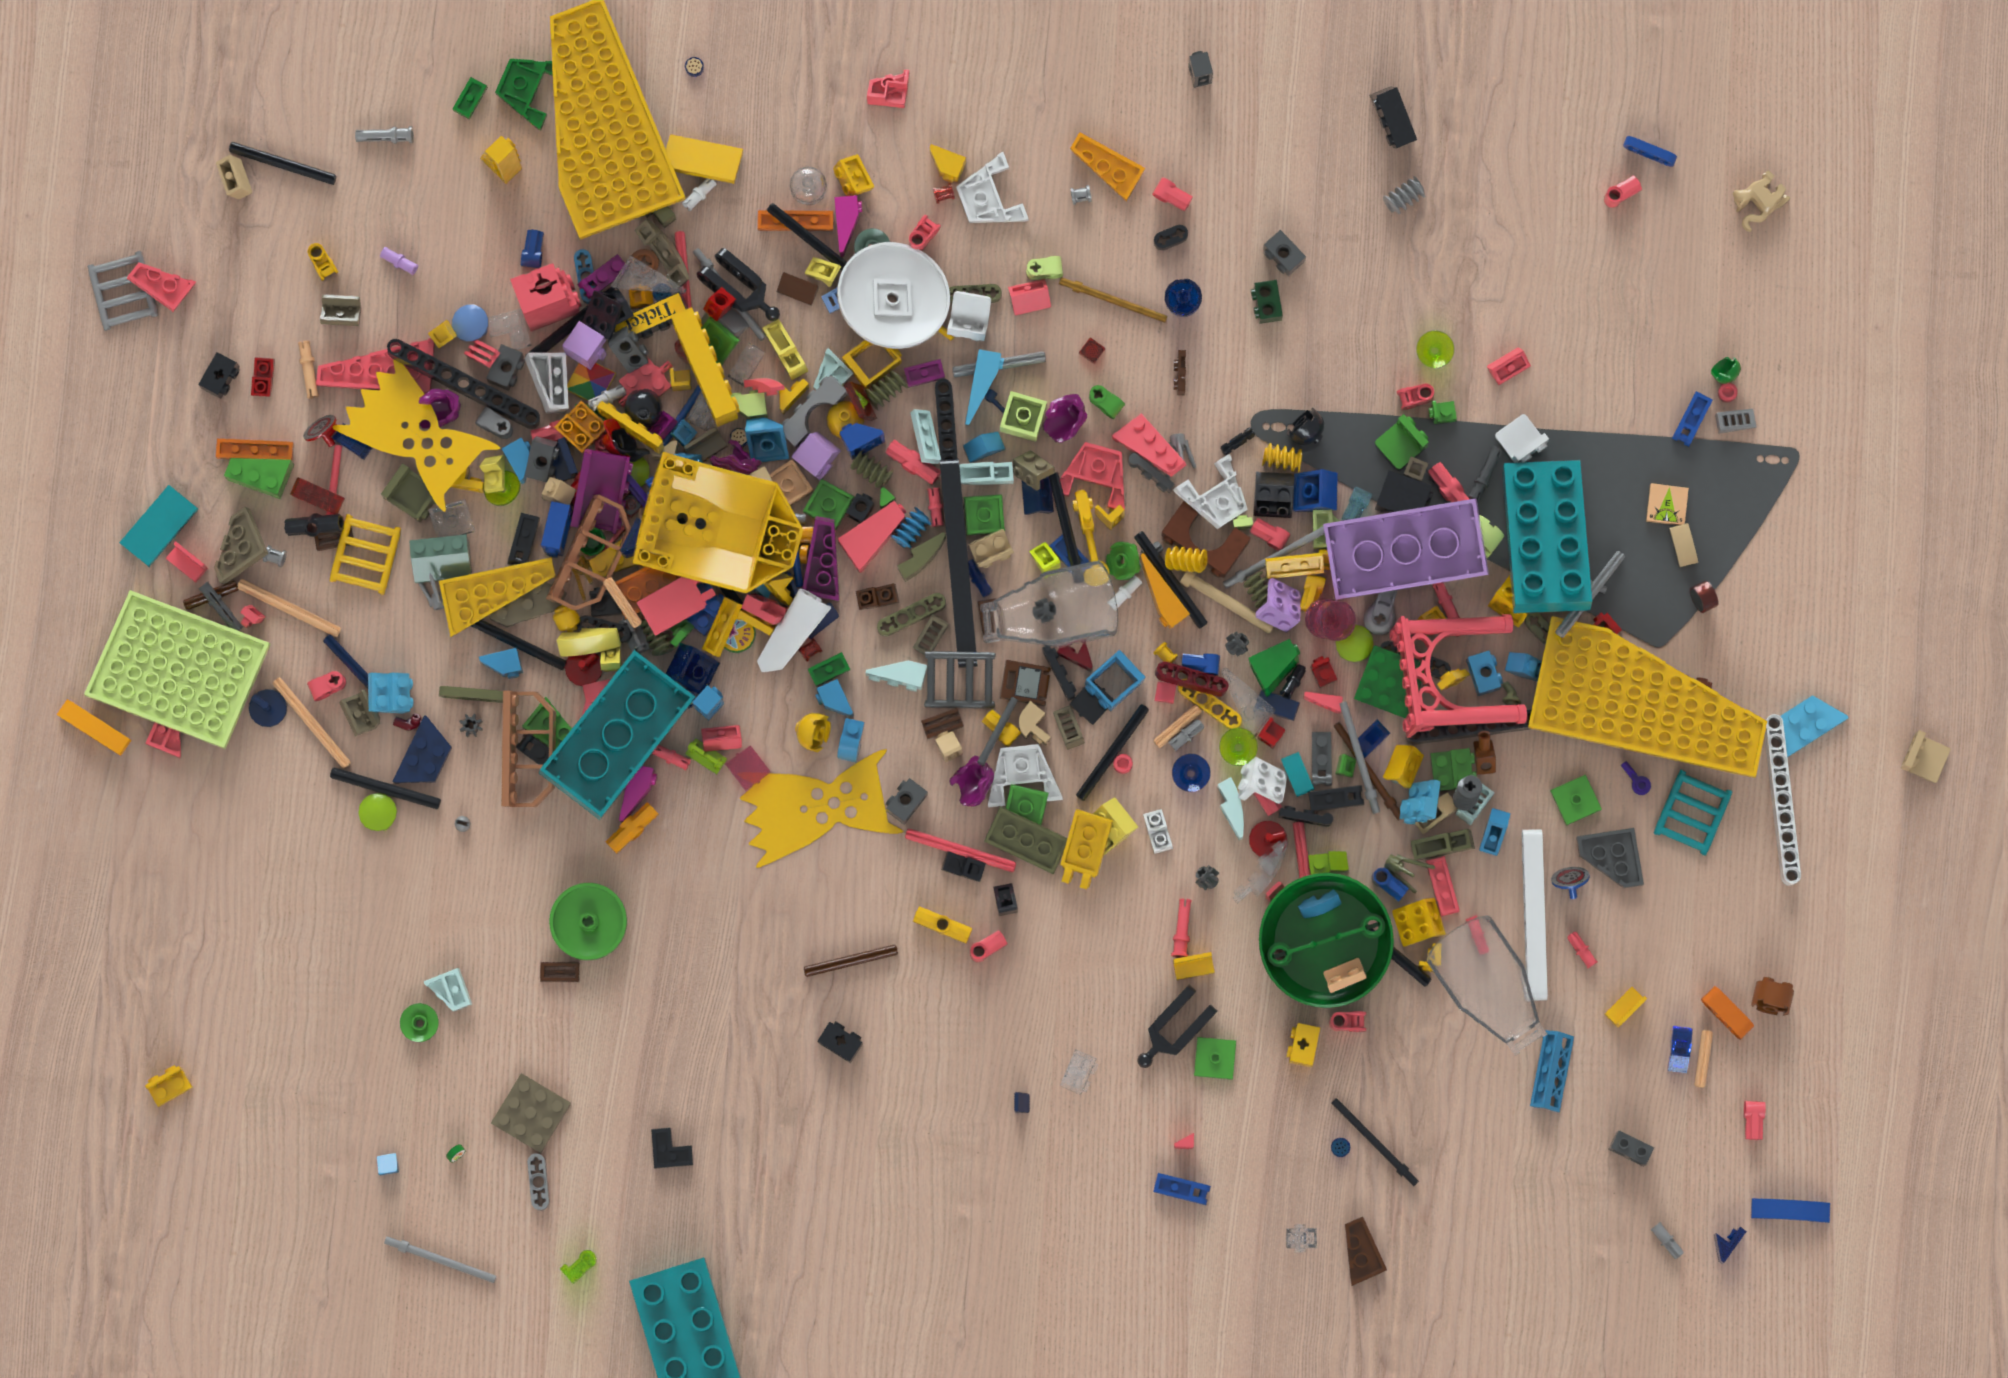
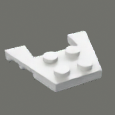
M1004 152L999 153L996 158L985 164L983 168L956 187L969 223L1029 221L1023 203L1008 209L1003 208L993 182L992 175L1009 169Z
M1230 454L1214 463L1224 481L1204 494L1198 495L1189 479L1173 489L1178 496L1216 529L1248 510L1241 487H1238L1235 477L1237 474L1236 471H1233Z
M1039 744L1000 748L988 807L1005 806L1003 787L1011 784L1043 782L1044 791L1049 792L1047 801L1063 800Z

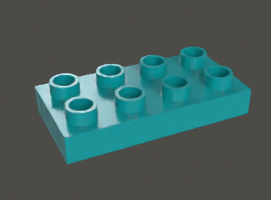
M1580 460L1504 463L1502 477L1513 613L1590 610L1592 591Z
M634 650L540 768L539 774L600 820L688 709L695 696Z
M703 1257L629 1281L658 1378H741L706 1258Z

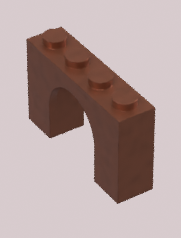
M1183 501L1161 533L1163 540L1171 546L1172 544L1178 546L1179 551L1181 547H1185L1186 552L1188 548H1192L1194 553L1198 547L1192 542L1189 530L1199 516V513ZM1235 527L1223 545L1215 550H1207V567L1211 569L1210 572L1218 578L1220 576L1225 578L1249 544L1251 538Z

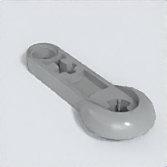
M1398 590L1379 593L1374 603L1366 610L1364 624L1369 632L1375 635L1388 634L1396 622L1394 601ZM1382 615V619L1385 618V622L1382 621L1381 624H1378L1374 618Z

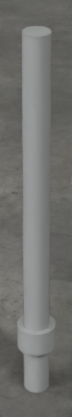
M699 248L693 251V254L700 261L701 267L706 266L720 276L714 269V264L704 256ZM736 309L759 340L763 341L767 336L747 311L740 312Z
M1320 527L1267 558L1284 557L1324 535V527ZM1265 559L1244 571L1236 572L1235 576L1223 582L1225 588L1227 589L1238 582L1242 583L1250 575L1265 568Z
M1347 701L1339 704L1366 789L1364 793L1366 799H1369L1373 814L1380 812L1376 799L1378 797L1376 789H1373Z
M387 1236L384 1244L398 1248L400 1252H409L495 1283L496 1275L410 1245L408 1241H399Z

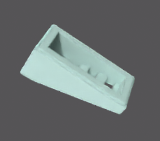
M1482 784L1481 792L1487 797L1485 799L1483 796H1479L1478 800L1482 804L1477 802L1474 806L1477 810L1473 808L1466 811L1458 809L1455 813L1456 816L1469 825L1474 822L1495 793L1484 784Z

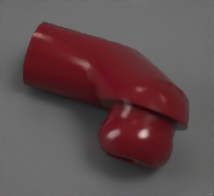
M413 714L407 720L396 716L393 725L406 731H411L419 727L422 720L419 714Z

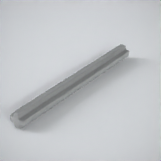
M1620 551L1613 555L1591 584L1592 600L1624 560L1625 555ZM1570 611L1555 633L1563 638L1584 611Z

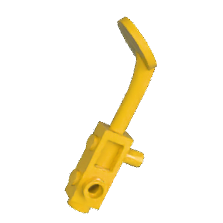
M1079 490L1075 492V500L1072 501L1074 512L1078 511L1082 535L1085 534L1091 560L1083 569L1084 580L1089 584L1097 585L1107 580L1110 571L1105 562L1098 561L1093 537L1092 498H1088L1085 490Z

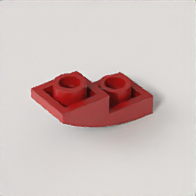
M255 357L251 386L252 396H271L275 359Z

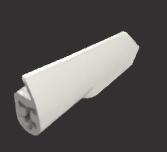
M800 588L757 660L761 672L782 670L829 612L831 606L822 603V599Z

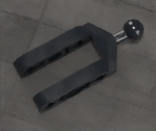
M721 248L715 254V259L739 281L754 291L747 299L710 268L703 266L696 273L697 278L714 293L721 287L729 292L736 299L732 307L740 312L760 308L765 312L768 320L776 321L779 319V309L775 306L770 307L764 302L766 284L753 270L727 249Z
M1190 984L1148 1028L1153 1047L1147 1053H1142L1138 1056L1137 1062L1140 1067H1150L1153 1062L1152 1058L1158 1052L1176 1056L1218 1012L1210 1004L1173 1045L1158 1032L1196 993V990Z

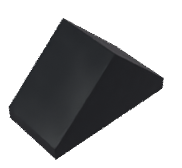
M1012 883L993 887L999 916L1018 913Z

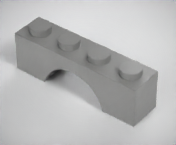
M831 375L824 377L819 383L820 387L807 395V401L803 405L799 404L793 412L795 414L790 419L786 418L781 423L784 428L785 437L795 447H799L808 435L811 434L808 420L811 412L817 406L822 404L837 405L850 393L835 377Z

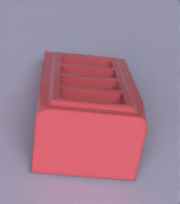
M1313 692L1304 693L1303 699L1337 714L1341 713L1339 703H1342V696Z

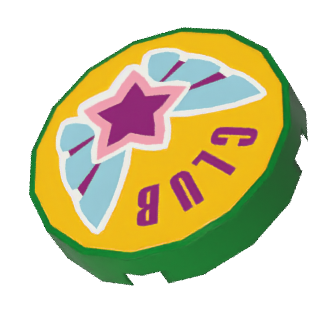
M737 617L724 649L732 653H741L749 649L755 641V628Z

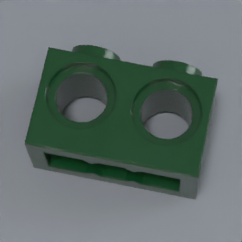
M1277 280L1254 283V289H1251L1252 301L1256 300L1257 307H1254L1255 319L1259 318V324L1282 321L1283 314ZM1266 289L1270 292V295L1264 297L1260 294V291ZM1271 308L1273 313L1266 315L1263 313V309Z

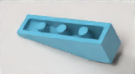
M978 350L965 425L970 424L996 377L998 369L1003 368L1004 358H1001V353Z

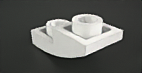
M1162 809L1143 814L1154 854L1173 849Z

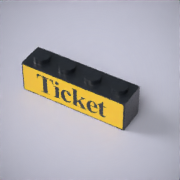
M677 292L632 312L634 316L617 324L614 332L627 326L631 332L634 331L638 339H646L653 336V333L658 330L665 331L672 325V315L689 309L682 293Z

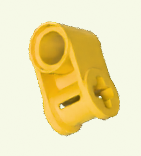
M313 243L308 247V256L322 281L330 274L338 273L333 261L329 258L321 244ZM314 250H322L321 255L313 257L312 253Z

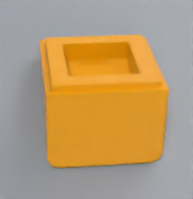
M643 285L628 290L632 309L646 307L654 303L651 287Z

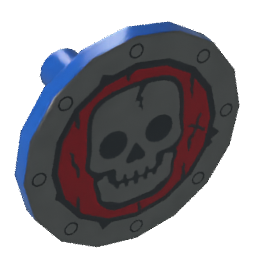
M1567 867L1555 872L1551 877L1552 885L1557 888L1568 889L1570 899H1576V889L1585 885L1590 875L1585 868Z

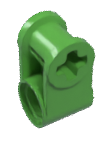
M1096 385L1090 390V402L1111 419H1114L1125 406V403L1119 397L1101 385ZM1101 392V398H1094L1095 393Z

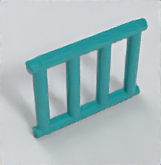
M1680 769L1653 833L1659 836L1662 834L1699 850L1702 855L1706 856L1733 792L1731 790L1723 791L1686 775V772ZM1682 783H1688L1722 798L1718 809L1680 793L1679 790ZM1675 799L1714 815L1711 826L1672 810ZM1671 817L1706 832L1707 836L1704 843L1664 827L1667 818Z

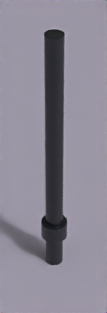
M1337 1098L1331 1103L1397 1169L1396 1172L1401 1177L1404 1176L1413 1186L1419 1182L1409 1171V1168L1402 1164Z

